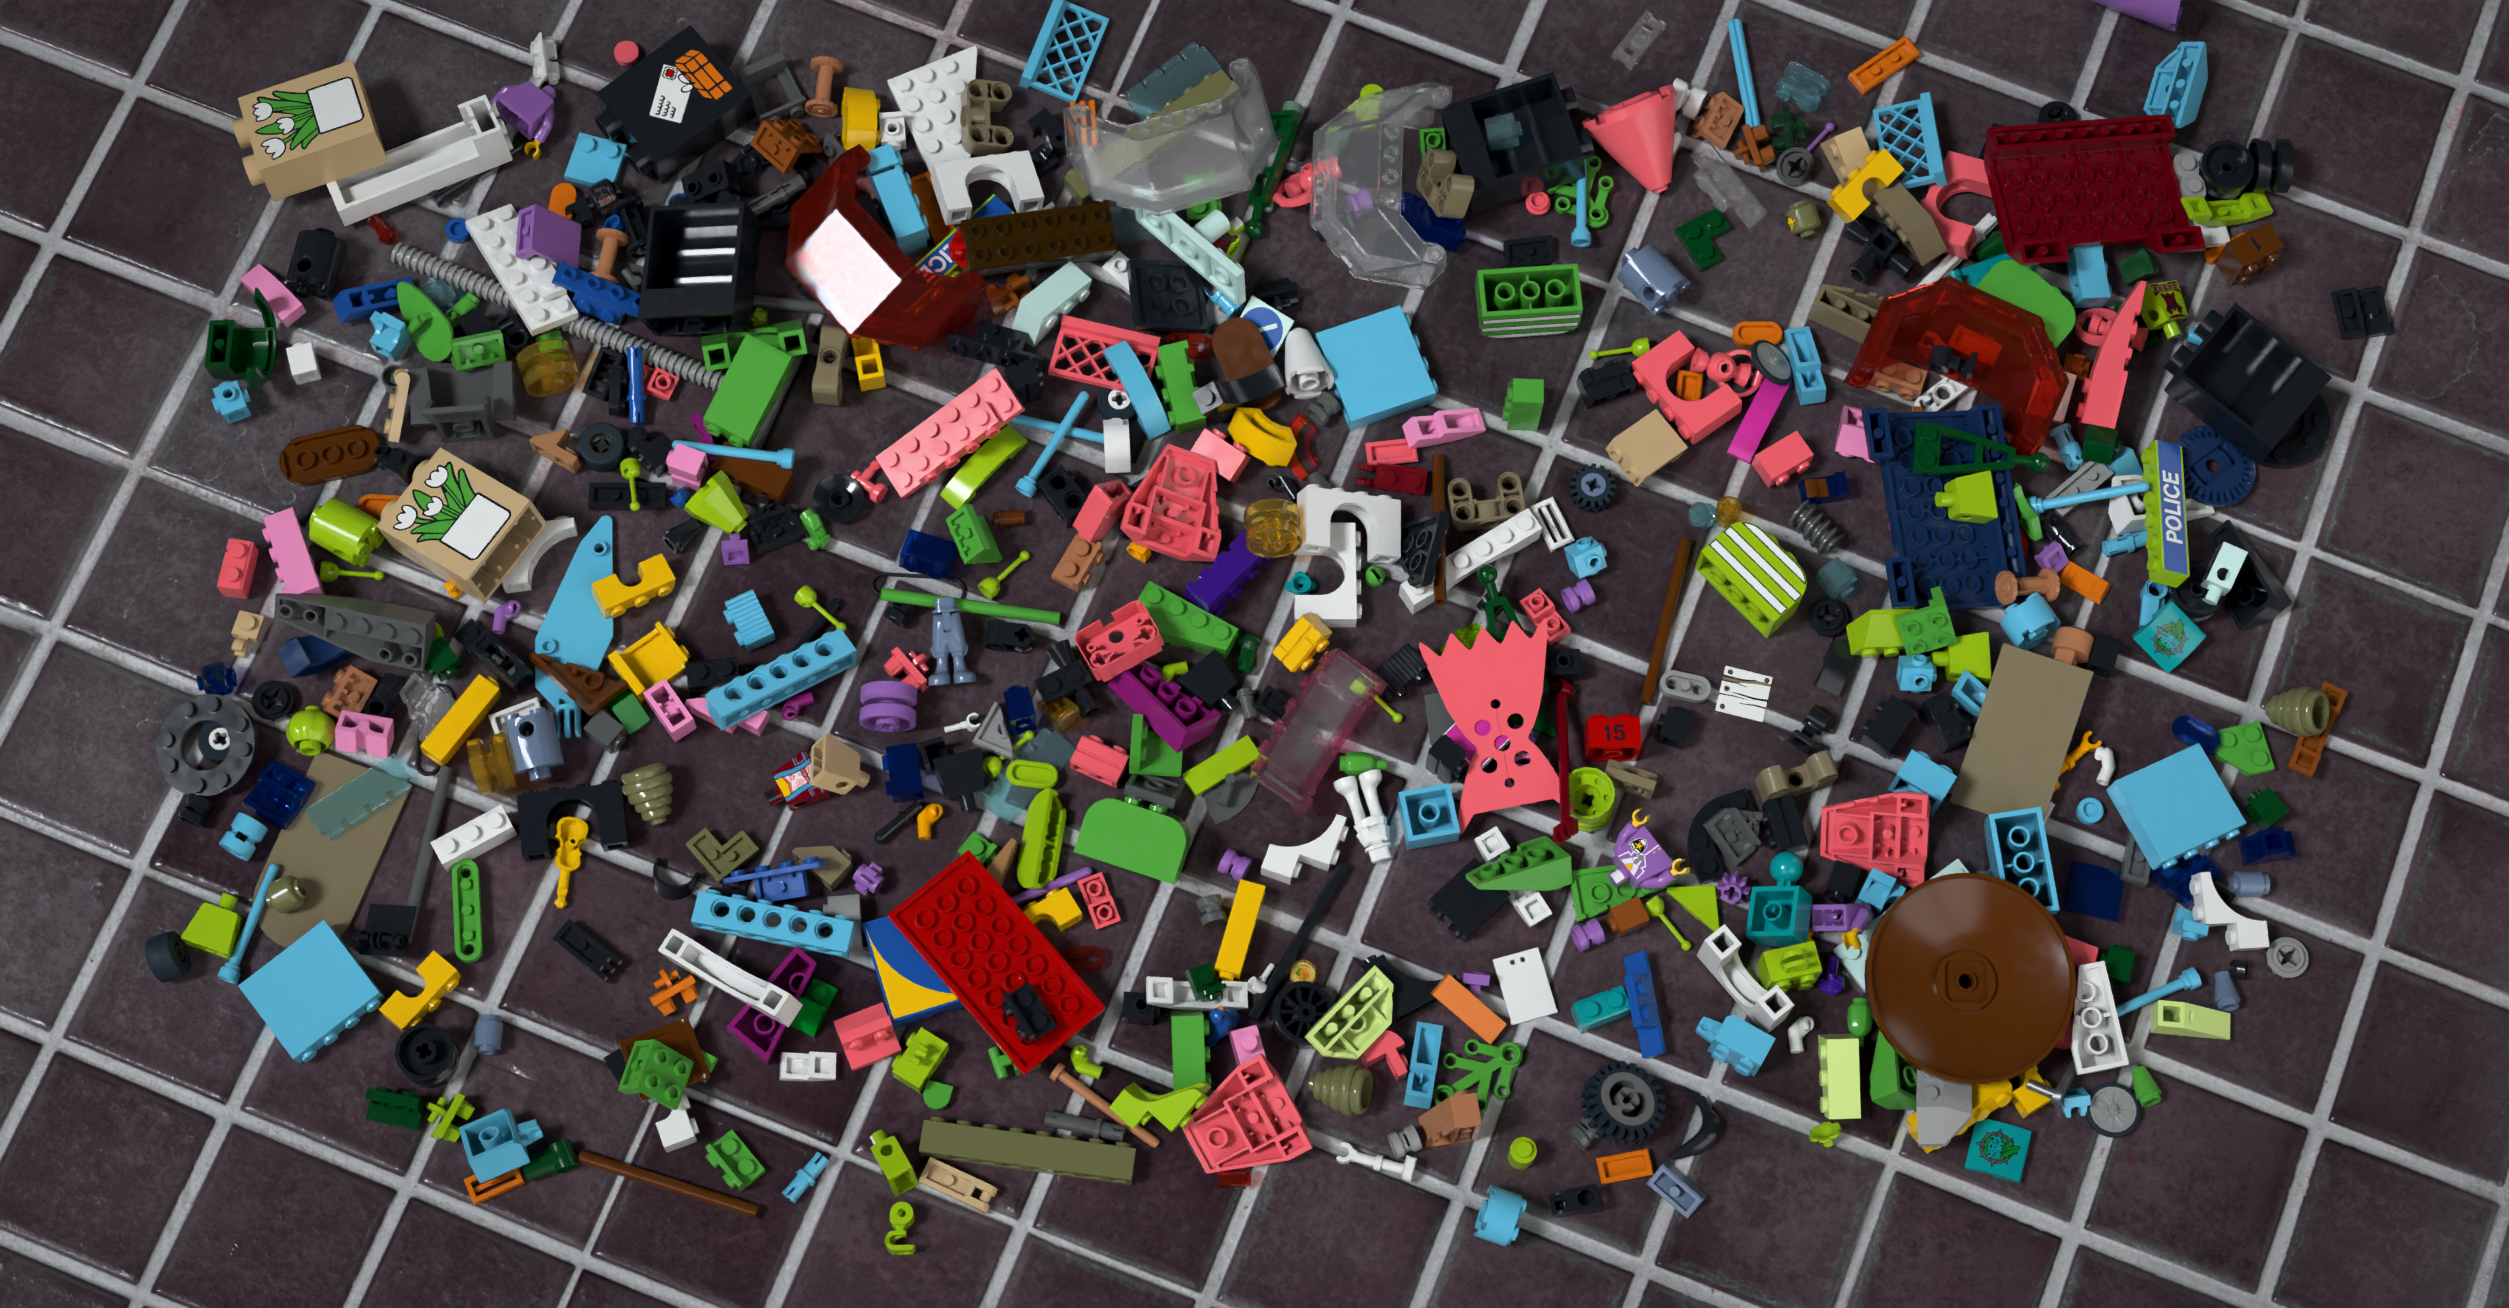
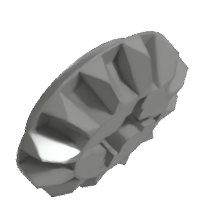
M2282 937L2276 939L2270 944L2266 952L2267 965L2273 970V974H2278L2283 979L2295 978L2307 968L2309 960L2307 950L2301 942L2294 938ZM2293 951L2290 958L2293 963L2287 962L2281 965V960L2283 959L2281 953L2286 955Z

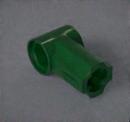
M570 1139L555 1142L548 1146V1149L530 1155V1162L522 1165L528 1181L555 1172L557 1174L565 1173L579 1166Z

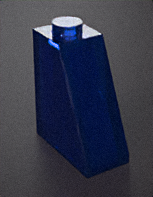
M1403 191L1397 209L1399 242L1457 252L1459 244L1464 243L1466 237V228H1463L1462 219L1437 217L1426 200Z

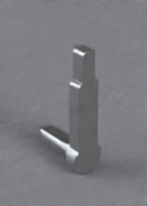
M2074 1060L2071 1061L2056 1089L2029 1079L2026 1089L2050 1098L2051 1104L2059 1106L2077 1073Z

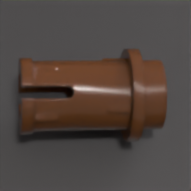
M1023 508L1007 511L997 509V512H993L994 527L1002 529V526L1025 525Z

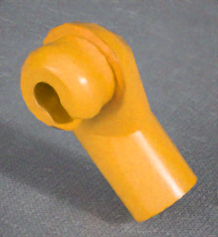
M929 804L917 816L919 840L931 839V825L943 814V808L940 804Z

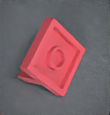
M883 1002L833 1021L852 1072L902 1053Z

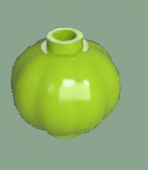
M307 706L304 711H299L292 716L287 725L286 736L289 743L299 750L301 754L315 756L319 755L320 751L328 749L334 741L336 724L329 715L321 711L320 707Z

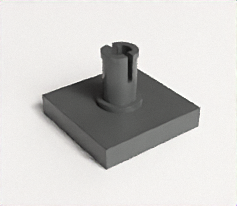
M1132 774L1126 783L1123 794L1142 799V804L1148 806L1155 803L1174 809L1183 792L1184 784L1156 775Z

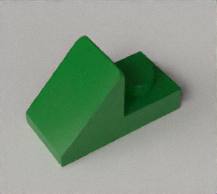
M628 690L606 705L618 722L624 726L629 736H632L651 722V719L634 694Z
M813 978L804 998H799V1002L803 1006L790 1026L811 1037H815L838 993V989Z

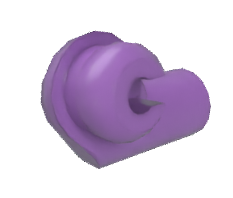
M509 600L496 608L492 627L493 633L505 634L506 622L516 616L521 610V605L517 600Z

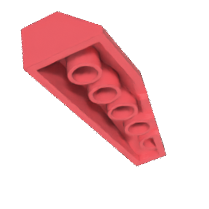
M2141 280L2136 283L2108 327L2096 354L2089 378H2085L2082 385V392L2085 393L2083 403L2079 402L2076 410V417H2079L2078 423L2092 424L2115 429L2128 371L2123 369L2132 356L2133 349L2129 345V341H2133L2136 335L2138 325L2137 321H2135V316H2139L2146 281Z

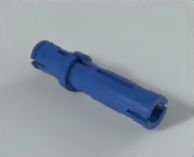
M626 347L629 390L626 401H629V424L646 423L644 401L647 400V395H644L643 347Z

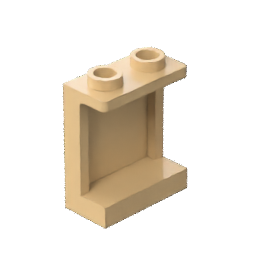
M1655 409L1614 437L1606 447V451L1609 453L1610 458L1624 471L1627 479L1638 487L1646 478L1670 461L1673 463L1679 459L1688 447L1658 410Z

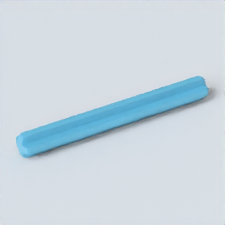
M1731 19L1728 23V30L1742 105L1745 107L1746 124L1753 128L1761 125L1742 22L1740 19Z

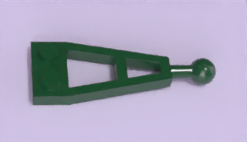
M1295 110L1257 114L1252 136L1249 205L1254 208L1251 220L1247 221L1244 229L1245 234L1249 238L1257 239L1264 232V226L1261 222L1264 207H1270L1296 137L1300 113ZM1282 138L1272 166L1262 167L1264 140ZM1262 178H1267V181H1266V183H1265V186H1264V189H1263V192H1262V195H1261V182H1262Z
M1916 422L1914 425L1911 473L1943 476L1980 473L1984 471H2009L2015 468V464L2030 466L2035 472H2043L2050 465L2049 457L2043 452H2036L2032 456L2018 455L2014 447L1942 424ZM1941 435L1974 445L1973 464L1939 466ZM1983 448L2006 455V462L1982 463Z
M1484 564L1478 569L1477 578L1481 583L1485 584L1490 599L1484 602L1487 632L1496 641L1505 638L1507 630L1496 633L1494 607L1501 605L1509 622L1514 621L1525 633L1506 596L1499 597L1495 584L1498 575L1496 568L1490 564ZM1545 672L1543 692L1550 690Z

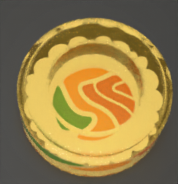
M1299 960L1292 965L1290 969V979L1292 982L1315 981L1316 968L1310 961Z

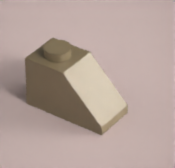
M834 846L800 847L792 851L794 859L800 864H804L803 859L819 856V861L828 860L829 865L806 870L831 892L853 870L852 857L842 848L838 851Z

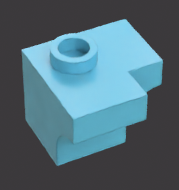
M375 311L370 318L375 329L370 343L374 351L395 362L410 341L411 335L406 329L407 325L386 312L381 314Z
M1872 868L1864 881L1855 903H1869L1874 915L1878 916L1883 906L1890 902L1894 903L1904 894L1906 888L1895 883L1896 878Z

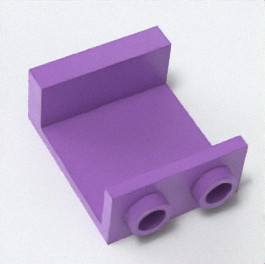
M537 204L519 211L515 257L524 260L533 255H539L557 264L563 262L578 268L581 224Z

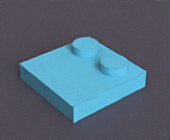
M579 132L564 175L565 180L590 186L604 178L610 179L611 182L614 180L617 182L625 159L624 152L628 150L627 145Z

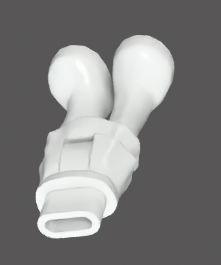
M1380 769L1369 770L1358 776L1359 785L1370 812V816L1367 818L1360 801L1356 777H1344L1333 783L1336 791L1343 795L1349 804L1355 823L1354 829L1358 832L1356 836L1364 848H1366L1365 853H1369L1372 863L1392 858L1389 847H1391V842H1389L1390 826L1387 825V817L1383 814L1377 795V786L1382 780Z

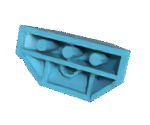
M2181 42L2177 49L2170 53L2156 67L2144 105V111L2148 116L2170 114L2174 128H2182L2196 120L2208 80L2205 42Z

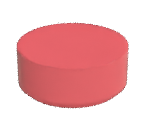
M622 41L614 49L615 59L621 66L629 67L636 64L639 60L638 47L632 41Z

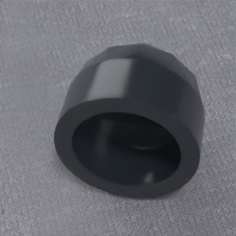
M2239 958L2232 960L2229 966L2235 968L2228 970L2230 975L2236 979L2246 980L2248 959Z

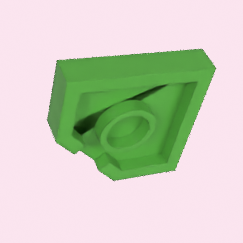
M2260 721L2211 731L2208 734L2215 758L2224 764L2228 763L2239 769V772L2243 775L2251 777L2272 772L2275 769Z

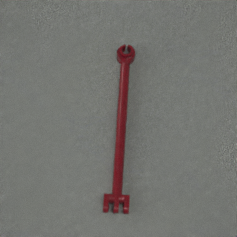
M1559 678V681L1556 680L1551 689V694L1557 701L1560 823L1553 828V840L1557 845H1561L1579 832L1578 820L1571 817L1567 700L1573 696L1574 687L1571 682L1563 678Z

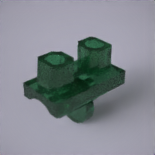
M1790 105L1783 106V112L1770 116L1773 131L1783 129L1785 131V135L1772 138L1773 147L1776 152H1784L1786 148L1796 147V136H1798V141L1803 142L1806 140L1805 135L1812 131V125L1804 122L1803 116L1797 117V123H1795L1794 113H1791Z

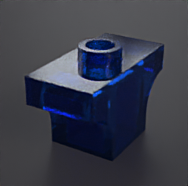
M2284 827L2260 830L2254 835L2238 840L2244 866L2292 859L2297 856L2291 831H2284Z

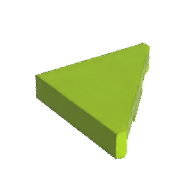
M1715 885L1667 887L1666 894L1679 902L1693 917L1700 920L1713 933L1719 929Z

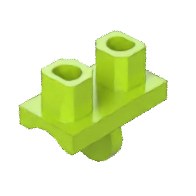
M460 1093L454 1094L446 1110L443 1108L447 1100L440 1097L436 1105L428 1102L426 1108L432 1113L427 1121L435 1124L437 1118L441 1116L431 1137L436 1140L444 1139L453 1143L457 1141L460 1131L458 1127L451 1124L452 1119L457 1115L467 1121L475 1109L464 1100V1095Z

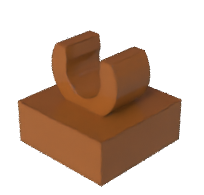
M2066 353L2061 371L2077 375L2075 383L2083 384L2084 379L2088 375L2091 359L2079 354Z

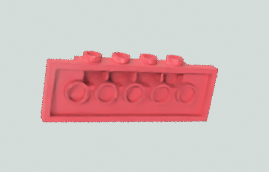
M995 368L875 458L900 497L906 499L926 483L929 484L937 480L940 476L939 474L946 468L949 469L956 466L962 456L976 451L980 447V443L985 439L995 437L1000 432V428L1025 411V408L1000 370Z

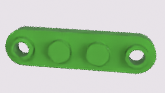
M462 859L456 862L452 868L455 952L461 961L474 963L483 954L480 871L475 862L470 859ZM465 871L471 872V875L468 878L462 877V874ZM468 947H474L472 954L465 953Z

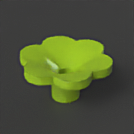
M1827 1121L1811 1128L1810 1141L1823 1143L1824 1147L1833 1146V1139L1840 1135V1124Z

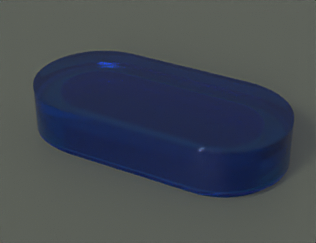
M2187 715L2180 716L2174 720L2172 732L2178 741L2189 747L2199 743L2206 755L2214 754L2220 749L2221 736L2214 728Z

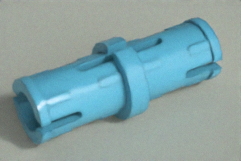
M2147 530L2132 534L2128 532L2124 533L2121 537L2102 541L2104 555L2109 557L2126 551L2131 553L2137 548L2146 546Z
M816 1152L807 1165L796 1172L797 1176L782 1191V1194L794 1204L809 1186H813L816 1183L814 1181L816 1177L829 1165L830 1162L824 1156L822 1157L821 1153Z

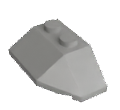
M1917 1069L1916 1110L1919 1147H1946L1951 1138L1972 1118V1086L1942 1081Z

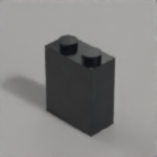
M1475 857L1435 893L1428 903L1431 915L1438 921L1442 919L1448 925L1447 930L1455 939L1460 938L1464 943L1509 902L1511 897L1507 890H1479L1466 879L1467 873L1482 865Z

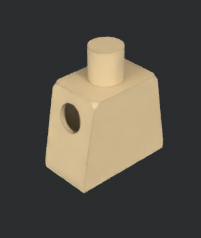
M828 733L812 746L810 785L844 795L855 785L864 788L868 784L870 774L860 770V754Z

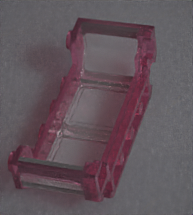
M1337 648L1330 652L1326 651L1315 670L1309 677L1306 675L1299 683L1297 688L1300 691L1296 697L1292 696L1284 707L1286 713L1282 719L1279 717L1272 725L1270 730L1273 733L1270 738H1265L1257 749L1259 755L1251 767L1252 771L1249 778L1253 781H1258L1292 805L1291 808L1299 814L1306 812L1314 801L1311 796L1317 792L1315 788L1366 708L1372 705V700L1376 694H1382L1388 683L1341 649Z

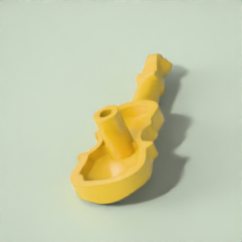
M575 817L560 819L556 824V835L554 836L559 841L554 864L560 870L557 888L558 898L554 901V904L560 909L567 906L565 899L568 893L570 872L580 866V856L582 853L579 851L581 844L587 842L588 825L582 819Z

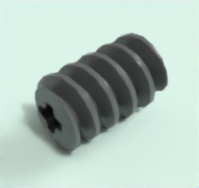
M1808 499L1794 511L1788 524L1791 527L1798 524L1796 532L1798 534L1805 532L1803 539L1805 541L1812 539L1810 546L1812 548L1819 546L1817 553L1822 555L1836 547L1845 537V534L1838 537L1835 536L1838 527L1829 530L1828 527L1831 521L1827 520L1822 523L1821 520L1824 514L1820 513L1815 516L1814 512L1817 507L1813 506L1808 509L1807 505L1810 501Z

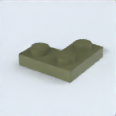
M705 827L685 844L719 885L723 882L724 878L731 876L730 872L737 871L760 852L759 848L743 830L721 846Z

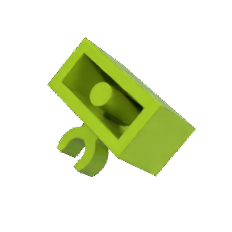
M922 1027L918 1033L913 1032L906 1042L908 1048L903 1055H897L891 1066L893 1068V1077L918 1093L922 1092L927 1080H930L949 1051L948 1043Z

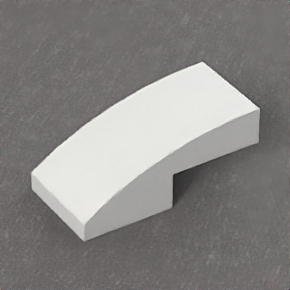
M810 1051L808 1054L788 1052L780 1054L779 1080L829 1081L836 1079V1053Z

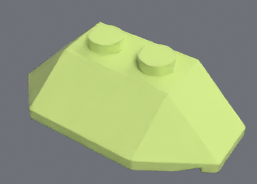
M1374 965L1318 1020L1306 1034L1305 1038L1322 1056L1358 1059L1392 1023L1393 983Z

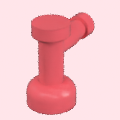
M873 460L863 473L855 470L850 477L854 478L864 490L870 493L869 496L873 502L879 503L885 497L888 487L883 483L875 485L869 481L875 472L881 468L880 464Z

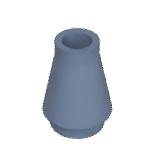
M2220 971L2215 973L2214 1005L2218 1007V1011L2222 1012L2238 1009L2241 999L2231 979L2230 972Z

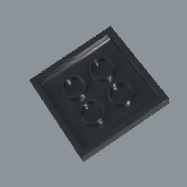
M1129 259L1127 261L1134 331L1206 334L1208 331V321L1202 275L1185 261Z

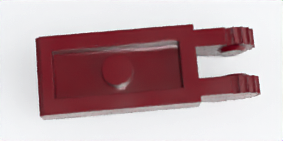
M1357 462L1356 468L1363 471H1376L1375 480L1355 477L1354 484L1374 486L1376 489L1424 495L1427 469L1380 462H1377V464Z

